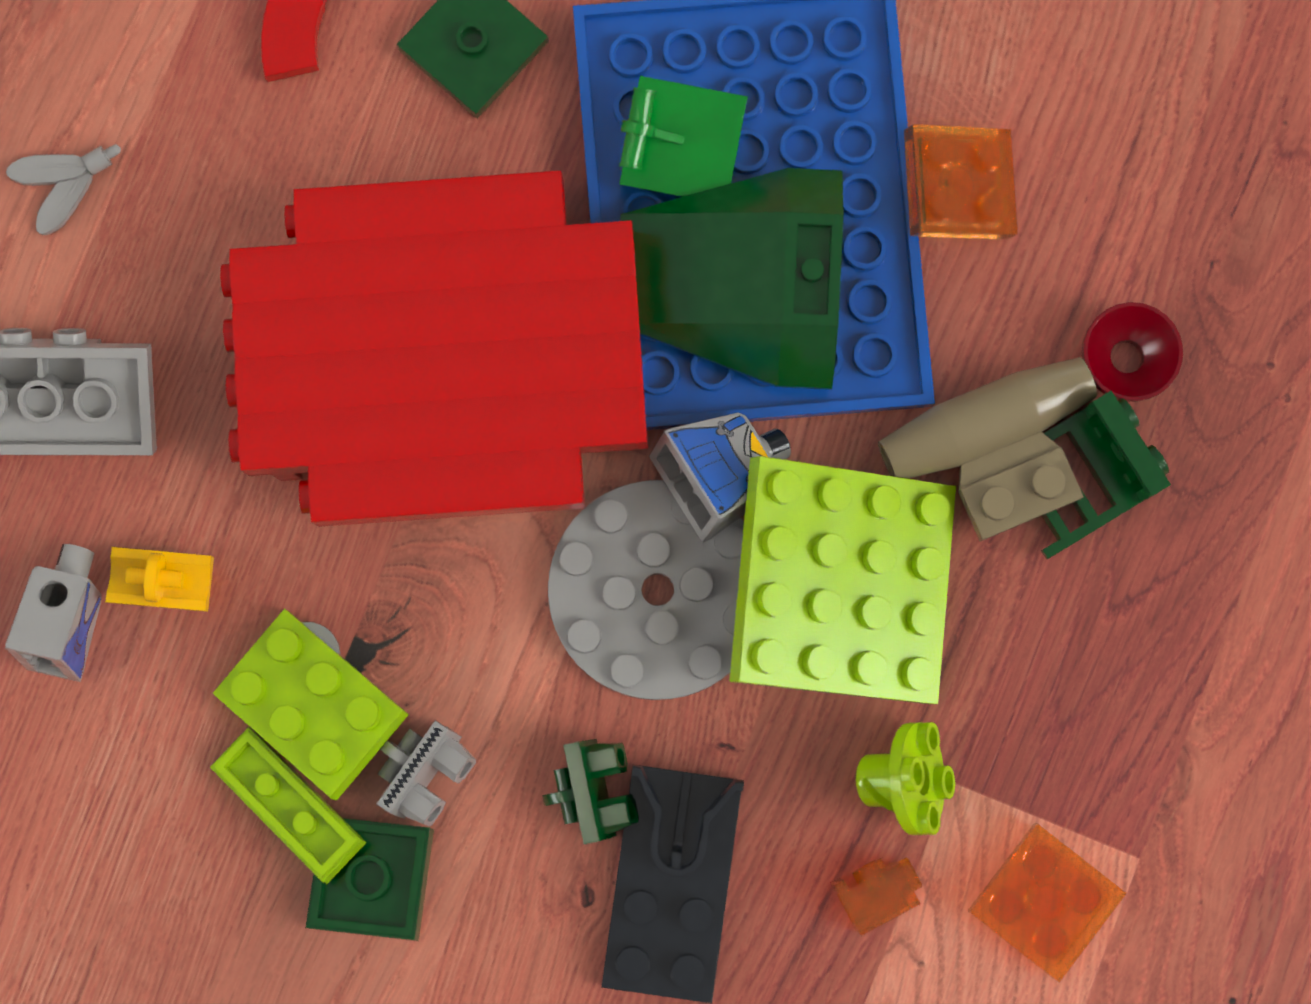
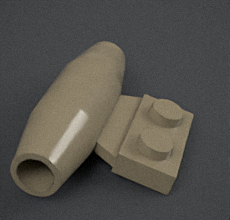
M1081 357L1014 372L935 405L878 441L879 450L890 476L909 479L960 467L958 493L981 542L1084 498L1062 447H1059L1042 431L1096 398V385L1087 364Z

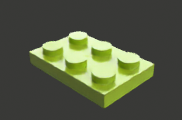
M285 608L212 693L327 796L336 801L409 715Z

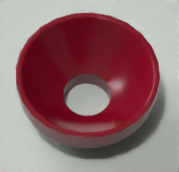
M1127 302L1106 309L1094 319L1086 331L1081 357L1087 364L1096 388L1100 392L1106 394L1112 391L1117 400L1123 398L1127 402L1149 400L1161 394L1173 383L1179 374L1183 362V345L1175 324L1166 314L1144 303ZM1130 343L1139 350L1141 364L1136 371L1123 373L1114 367L1111 361V351L1116 344Z

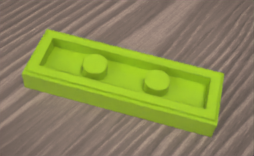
M248 727L210 766L227 786L322 882L328 884L366 844L353 828L252 728Z

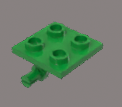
M640 76L638 88H633L634 93L628 121L622 120L620 131L626 134L621 162L619 163V166L623 167L619 185L684 197L731 184L748 96Z

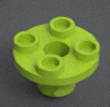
M934 722L903 724L895 734L890 753L865 755L860 760L856 770V788L861 801L868 807H884L895 812L900 826L909 835L937 834L940 829L944 799H951L955 792L954 772L949 765H943L939 747V730Z

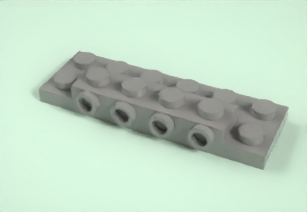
M28 328L0 330V455H153L157 451L151 343H101V339H87L86 330L81 328L54 330L52 332L53 339H32L31 329Z

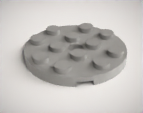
M664 480L642 481L624 485L605 493L591 502L573 519L565 530L556 547L549 571L548 602L551 618L559 639L570 657L586 674L601 685L623 695L639 699L664 700L685 697L709 688L730 673L744 521L741 518L737 519L714 537L702 543ZM663 575L672 582L674 594L666 604L660 606L652 605L644 599L642 585L650 576Z

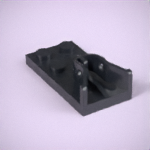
M633 765L629 794H632L636 801L639 822L625 828L623 831L601 988L712 1004L741 792H743L744 780Z

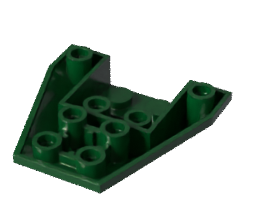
M785 168L620 214V221L632 220L640 334L775 387L832 390L839 323L844 216L843 170Z

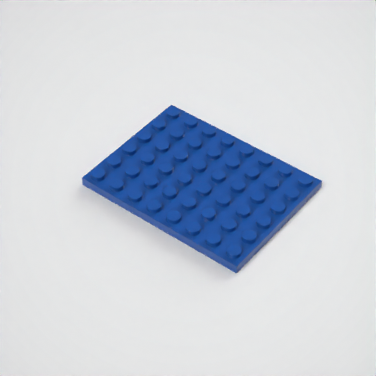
M639 0L573 6L591 223L620 221V214L681 197L619 185L623 168L619 166V163L621 162L626 134L620 131L622 120L628 121L634 93L633 88H638L640 76L748 96L731 183L785 168L843 170L844 216L839 323L832 390L775 387L640 334L647 430L670 429L734 413H741L750 422L933 407L935 399L896 0Z

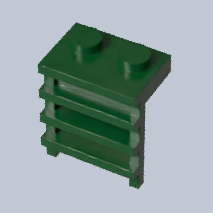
M1112 391L1094 400L1080 412L1044 433L1052 441L1065 433L1067 434L1112 506L1102 514L1097 515L1080 488L1084 498L1072 504L1085 523L1084 525L1070 532L1056 510L1043 515L1042 517L1057 539L1056 542L1041 550L1046 560L1171 485L1165 476L1169 473V468L1164 457L1155 446H1146L1136 430L1139 426V420L1133 408L1125 399L1117 400Z

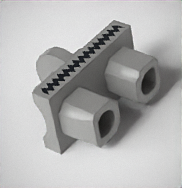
M436 720L424 737L409 729L398 746L387 740L380 749L389 758L378 772V775L391 784L377 802V805L395 816L404 819L408 817L424 825L431 826L443 811L446 802L426 787L438 770L459 784L471 771L476 763V759L459 743V740L462 738L459 734Z

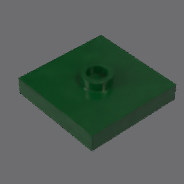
M437 0L397 43V47L401 53L478 119L544 48L549 40L543 31L507 0Z
M343 818L366 844L328 884L322 882L313 873L305 928L419 942L434 829Z

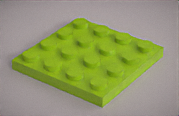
M763 456L750 458L729 682L921 704H938L956 486Z

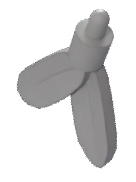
M116 144L105 150L102 146H99L82 156V158L76 155H33L22 157L8 166L7 176L22 185L56 184L37 213L36 229L39 234L46 236L64 226L87 192L93 175L111 166L112 162L110 159L120 154L121 148Z

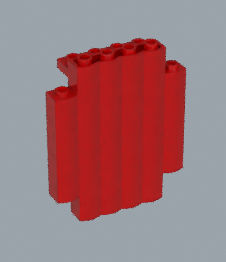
M561 170L294 189V204L285 205L284 219L287 237L296 238V244L233 248L229 252V264L221 265L220 280L223 296L225 298L232 297V319H224L223 339L226 351L234 352L235 374H227L226 396L229 407H237L238 413L237 429H230L228 435L230 459L232 463L240 462V471L248 476L273 475L280 481L300 480L299 503L302 514L310 513L311 522L318 527L584 509L582 453L648 449L632 220L567 225L564 180ZM308 472V480H303L302 473Z

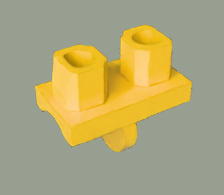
M112 547L110 579L105 602L208 612L214 557L209 555Z

